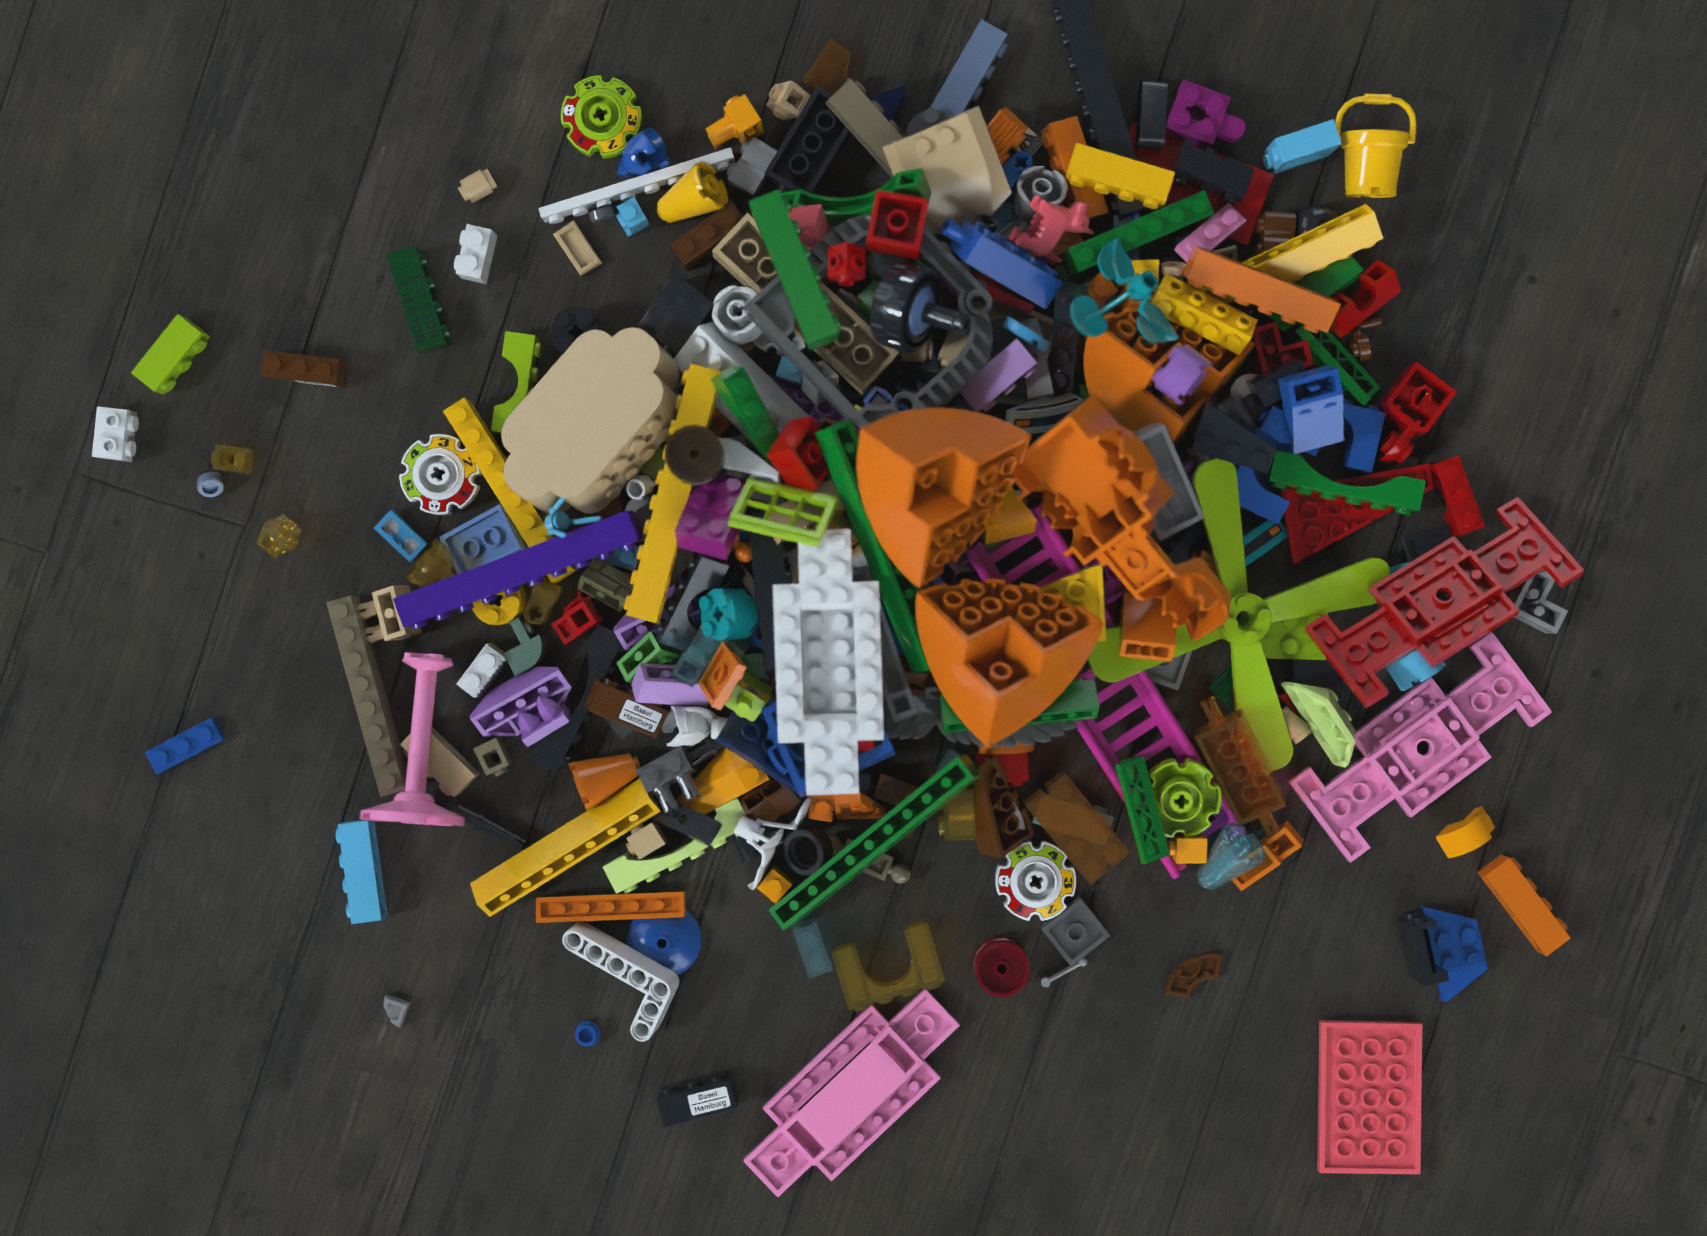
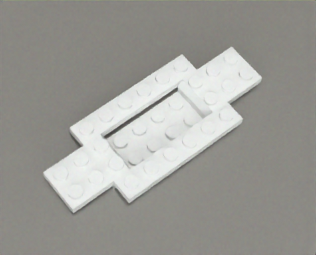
M851 529L827 530L819 547L798 543L799 584L773 585L778 743L805 742L806 795L859 794L858 741L884 740L879 581L852 582Z

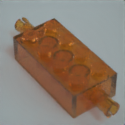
M1215 696L1208 697V702L1207 699L1202 700L1200 705L1209 723L1195 729V739L1239 826L1258 818L1266 836L1273 835L1272 829L1277 834L1281 828L1272 812L1287 806L1286 796L1242 708L1228 715H1223L1215 700Z

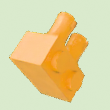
M745 94L741 97L737 95L726 102V106L723 107L724 117L705 128L708 138L715 149L733 137L738 138L743 146L745 141L748 140L750 142L753 137L758 138L764 134L761 119Z

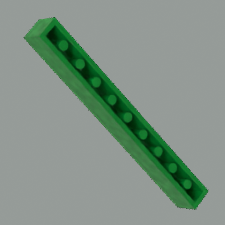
M848 419L815 432L814 435L874 581H879V593L912 673L930 671L919 638L916 619L917 592H920V588L914 585L896 567L884 551L864 509L857 476L859 439L852 421Z
M967 754L956 757L770 908L769 912L781 929L784 931L799 923L978 779L982 774Z

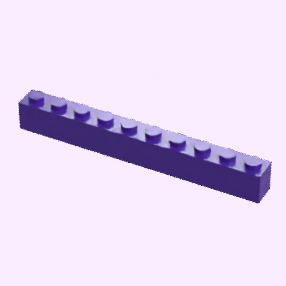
M625 511L566 533L564 538L555 537L393 598L403 627L413 626L415 630L428 625L427 620L435 617L436 621L450 617V611L459 609V612H464L474 608V602L482 600V603L485 604L498 599L496 596L498 593L505 591V594L509 595L521 590L520 585L528 583L529 587L544 582L543 577L552 574V577L555 578L566 574V568L575 565L576 569L590 565V559L599 557L600 560L612 557L614 556L613 551L622 548L623 551L636 548L638 547L637 542L644 538L634 511Z

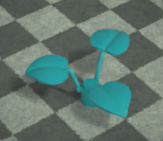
M1116 238L1107 243L1098 255V267L1106 279H1116L1117 284L1129 283L1127 292L1100 310L1097 303L1086 295L1075 298L1072 301L1070 310L1071 318L1076 328L1084 335L1090 337L1102 335L1108 327V323L1102 314L1127 297H1130L1134 300L1143 299L1138 307V312L1141 315L1137 317L1136 322L1140 333L1146 340L1156 344L1177 340L1179 338L1161 310L1154 304L1147 303L1152 297L1151 292L1158 287L1156 276L1150 271H1144L1141 274L1137 273L1134 276V267L1122 248L1120 239Z

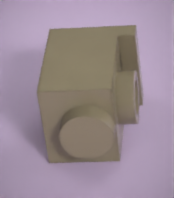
M501 736L473 748L486 776L494 773L495 777L509 771L507 766L513 763L502 742ZM494 753H498L500 757L499 762L493 760L492 756Z

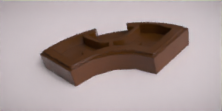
M1205 952L1184 960L1170 974L1163 993L1189 999L1193 989L1199 983L1208 979H1219L1223 954L1219 952Z

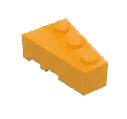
M1011 486L1001 496L1005 500L996 515L992 516L989 514L987 520L981 526L984 529L982 536L985 545L1032 534L1036 531V518L1024 502L1016 498L1018 494Z

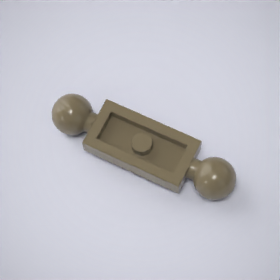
M828 835L832 842L833 854L841 852L854 841L851 838H847L844 845L836 835ZM884 853L862 871L885 881L887 874H890L893 881L899 884L907 882L911 875L907 865L901 863L895 866L892 865L894 856Z

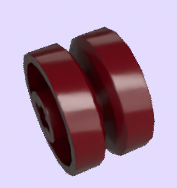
M993 936L983 941L976 949L973 957V971L980 987L988 994L999 998L1011 997L1019 993L1027 984L1030 976V963L1022 946L1014 939L1005 936ZM1005 964V968L1001 970L998 965Z

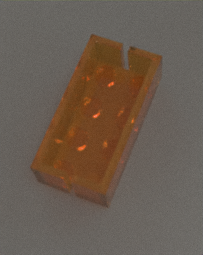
M1061 771L1045 784L1046 788L1050 791L1048 794H1045L1040 788L1023 803L1087 882L1092 885L1108 872L1106 868L1108 864L1114 867L1130 852L1069 777Z

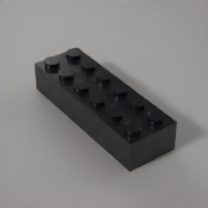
M765 514L749 515V516L755 517V518H759V519H763V517H764ZM747 531L752 553L751 565L758 607L766 676L776 675L773 585L792 583L790 569L785 570V566H788L787 544L782 545L781 543L777 545L773 536Z

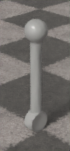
M1083 957L1072 967L1069 966L1050 977H1042L1041 985L1049 987L1055 979L1079 966H1086L1088 963L1087 958Z

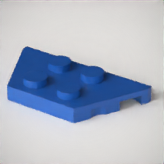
M1421 906V913L1436 920L1437 926L1426 928L1425 932L1432 962L1448 971L1450 981L1437 984L1440 1000L1448 1002L1488 969L1478 923L1474 918Z

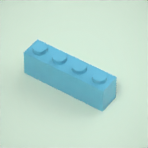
M360 819L338 824V829H336V840L341 846L339 863L340 867L344 868L345 874L342 885L344 892L348 896V903L346 904L347 917L351 918V924L382 920L388 916L375 821Z

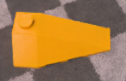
M725 747L694 779L701 795L697 798L695 796L693 800L687 802L682 792L676 799V802L705 815L770 780L771 776Z

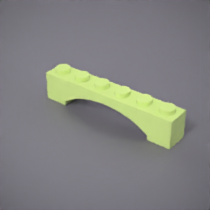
M740 797L715 809L717 815L714 819L719 821L722 827L711 843L713 848L727 842L726 837L734 834L740 818L743 815L747 817L740 805ZM692 840L683 847L669 853L643 857L640 860L638 857H631L627 852L606 863L603 869L616 894L621 891L627 894L638 888L636 883L644 879L647 883L660 877V871L666 868L672 871L683 865L681 860L689 856L691 860L698 858L705 853L703 849L709 846Z

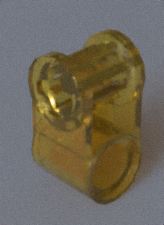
M543 577L544 582L533 586L530 598L523 611L525 620L534 625H543L547 622L564 586L558 583H551L545 577ZM539 608V612L542 613V615L540 618L536 617L534 619V615L531 614V611L533 609L537 610Z

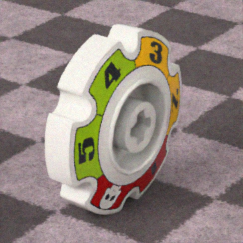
M445 434L430 435V441L427 444L418 440L404 454L401 463L406 466V472L399 475L400 485L410 502L420 501V510L435 515H449L452 513L453 506L456 505L458 508L464 509L477 496L480 486L475 483V478L482 475V472L466 448L461 449L462 441L460 439ZM439 470L445 471V474L442 475L443 480L436 477L440 474Z
M1027 840L1005 856L1007 858L1006 864L997 865L995 872L996 891L998 895L1007 896L1006 901L1003 903L1004 906L1013 915L1029 921L1034 914L1039 915L1041 921L1051 919L1066 909L1067 906L1064 903V898L1074 896L1076 889L1075 870L1071 865H1064L1065 860L1068 858L1067 855L1050 842L1041 840L1039 846L1034 847L1031 841ZM1036 875L1037 878H1040V884L1035 886L1034 883H1031V877Z

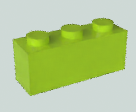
M177 314L132 370L131 374L154 392L164 395L176 385L175 380L178 376L190 368L191 360L194 356L205 349L210 336L188 318Z

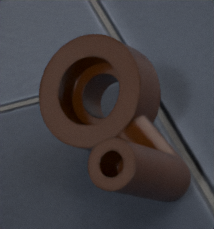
M1380 316L1367 318L1351 330L1354 340L1350 343V351L1352 357H1356L1358 361L1371 358L1370 343L1367 335H1363L1362 330L1381 326Z

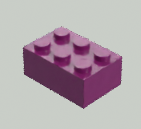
M720 473L714 481L706 485L693 486L675 529L678 548L727 560L739 528L728 526V521L747 479ZM746 506V508H745V510H744V512H743V515L746 514V511H747V509H748V506Z

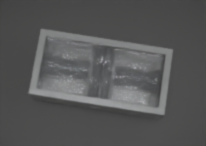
M1152 422L1133 433L1149 449L1157 464L1159 474L1175 492L1155 514L1153 529L1149 534L1154 540L1161 541L1205 517L1165 425Z

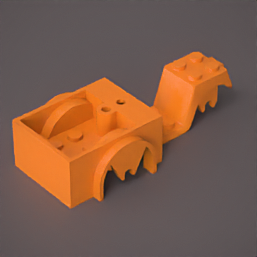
M1094 394L1028 446L1023 457V463L1019 464L1016 462L1017 466L1012 475L1016 478L1015 483L1022 490L1016 498L1020 501L1032 491L1042 492L1041 517L1048 516L1051 518L1052 525H1050V528L1073 529V541L1070 547L1063 553L1065 557L1074 553L1083 565L1097 558L1103 566L1108 564L1137 600L1162 599V614L1170 613L1173 616V628H1179L1185 623L1189 636L1194 641L1201 639L1226 621L1230 615L1231 593L1204 560L1197 557L1174 565L1149 535L1153 529L1155 514L1175 492L1159 474L1157 464L1146 445L1133 432L1120 426Z

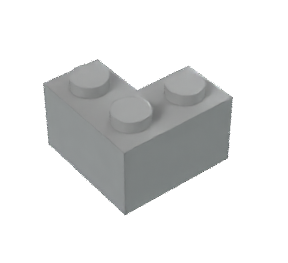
M1543 570L1513 588L1508 598L1519 609V614L1514 618L1544 633L1557 634L1568 611L1546 600L1555 582L1548 572Z

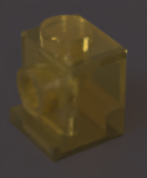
M216 444L215 450L211 454L213 469L251 475L254 450ZM232 456H234V464L230 461Z

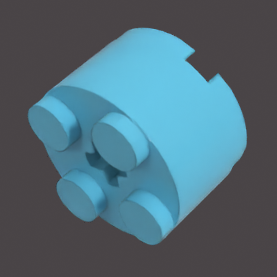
M1414 649L1386 666V669L1399 689L1404 691L1414 687L1411 682L1425 681L1442 670L1446 664L1442 661L1431 668L1419 652Z

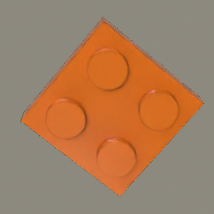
M722 641L698 681L710 705L718 710H721L724 704L729 701L734 687L743 678L746 669L745 664L732 644Z

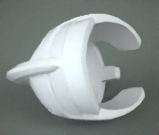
M672 705L671 711H669L662 726V732L671 733L678 727L679 733L670 743H667V746H694L703 739L710 738L712 719H718V716L713 711L702 707Z

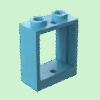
M1334 119L1275 138L1264 151L1263 163L1266 169H1270L1272 174H1277L1328 157L1342 144Z

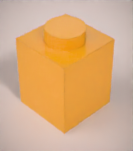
M1178 832L1172 840L1168 841L1169 856L1172 857L1176 864L1207 863V838L1202 832L1193 837H1184L1182 832Z
M773 865L762 878L757 889L776 904L791 887L793 880L777 866Z

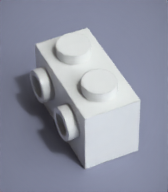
M467 224L466 229L462 230L459 241L460 245H462L460 255H457L454 261L456 274L462 279L487 284L497 241V235L491 229Z
M97 407L92 457L132 462V457L136 453L135 432L139 427L137 412Z

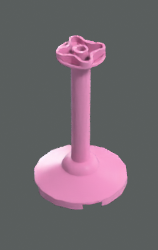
M404 653L402 661L417 670L405 791L398 793L391 802L360 810V819L407 824L464 826L465 817L436 805L433 796L426 793L437 672L454 666L452 658H447L440 654Z

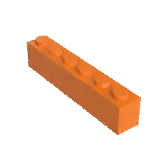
M1198 245L1194 246L1183 271V275L1188 279L1187 283L1198 288H1202L1203 285L1212 288V293L1221 297H1225L1226 294L1234 296V301L1248 307L1249 303L1257 305V310L1271 316L1275 312L1282 315L1281 320L1293 325L1298 321L1305 324L1303 328L1317 334L1319 330L1328 333L1341 305L1331 297Z

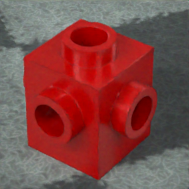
M849 242L829 247L828 278L838 281V284L842 286L854 285V282L865 279L866 248Z

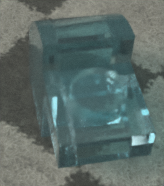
M699 629L670 675L693 688L703 675L721 642L704 636L702 629Z

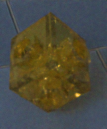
M281 514L275 520L271 518L263 525L257 544L274 559H277L286 551L291 552L298 546L301 529L294 521Z

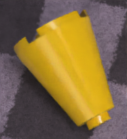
M705 161L696 163L657 202L659 217L668 223H673L721 210L725 207L724 205L728 203V193L723 180L718 181L714 176L717 173L714 167Z

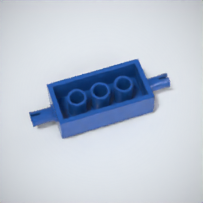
M949 218L942 225L941 233L953 239L949 247L967 264L1044 309L1048 307L1052 299H1055L1056 291L1062 286L1063 282L1056 277L1058 272L1049 267V264L1039 257L1034 258L1025 249L1009 243V240L999 233H992L988 227L977 220L974 224L965 220L961 226Z

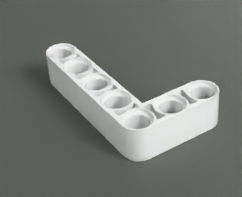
M583 921L577 922L563 935V945L572 953L645 993L630 1031L636 1040L641 1042L647 1041L660 1027L679 986L677 974Z

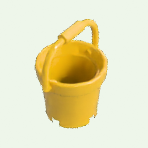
M1364 94V96L1354 97L1344 103L1338 111L1335 120L1342 143L1340 146L1345 150V196L1361 198V196L1370 198L1394 197L1397 191L1403 150L1408 147V144L1415 143L1417 125L1415 113L1410 104L1401 98L1391 96V94ZM1356 103L1385 105L1394 103L1406 110L1410 121V131L1408 133L1398 130L1367 129L1341 133V122L1348 108Z

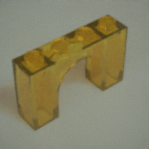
M927 919L903 926L911 954V963L907 972L901 978L892 982L875 980L865 971L856 941L831 948V954L848 1010L862 1011L869 1008V1004L875 1002L885 1004L891 1002L895 996L901 994L903 997L912 996L917 993L918 989L925 987L927 990L935 989L941 986V982H945Z

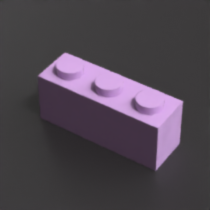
M1017 338L986 364L980 374L960 393L976 412L983 409L986 413L997 403L994 398L1000 393H1003L1005 396L1017 387L1014 382L1018 378L1023 376L1026 379L1037 370L1034 365L1039 361L1022 340Z
M639 663L631 684L636 703L708 707L709 701L698 684L707 667Z

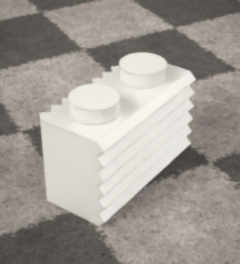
M487 643L457 682V685L474 698L484 696L483 692H487L486 688H490L489 684H493L492 680H496L495 676H499L498 672H502L501 668H505L504 664H508L504 656L505 652L494 644Z

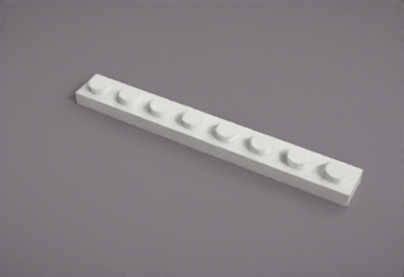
M730 147L538 209L545 223L556 224L562 222L564 217L572 214L574 217L582 216L588 213V209L594 207L598 209L609 207L612 205L611 202L619 199L624 202L632 197H636L635 194L645 192V194H651L659 191L661 186L667 184L674 186L700 161L709 163L717 171H724L729 169L730 165L735 162Z

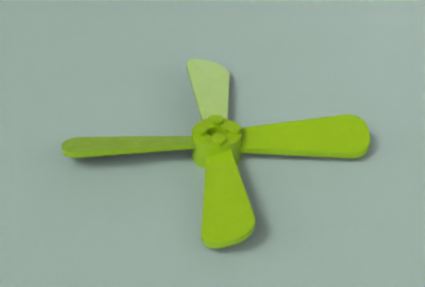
M1212 458L1202 462L1196 468L1193 475V489L1205 517L1202 520L1219 580L1231 593L1230 615L1220 627L1195 641L1190 638L1185 623L1181 627L1176 628V647L1172 659L1219 639L1230 642L1238 758L1242 765L1251 771L1268 772L1283 768L1290 762L1293 756V745L1260 641L1267 633L1270 623L1373 605L1377 601L1369 593V587L1389 576L1390 569L1384 560L1372 557L1264 599L1249 593L1236 468L1233 463ZM1241 612V618L1237 622V615ZM1120 625L1106 627V641H1097L1087 659L1094 675L1106 682H1117L1166 662L1119 656Z

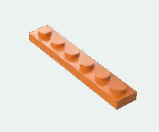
M686 892L536 898V923L686 917Z

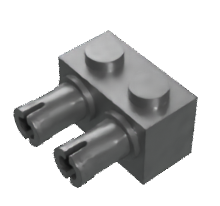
M681 746L636 770L646 792L652 795L656 794L665 814L679 807L669 788L671 785L678 782L687 802L693 800L695 796L697 798L701 795L691 776L697 770L688 758L687 750Z

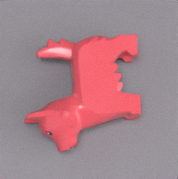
M1035 195L1029 205L1037 214L1030 221L1029 231L1021 233L1019 228L1014 227L1008 238L1031 254L1042 257L1050 265L1061 263L1063 259L1052 250L1065 231L1093 235L1095 233L1089 228L1088 203L1076 201L1071 208H1066L1048 203Z

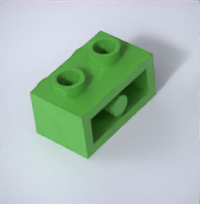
M650 631L617 662V665L626 682L632 683L639 663L672 665L680 655L676 648L659 644L655 632Z

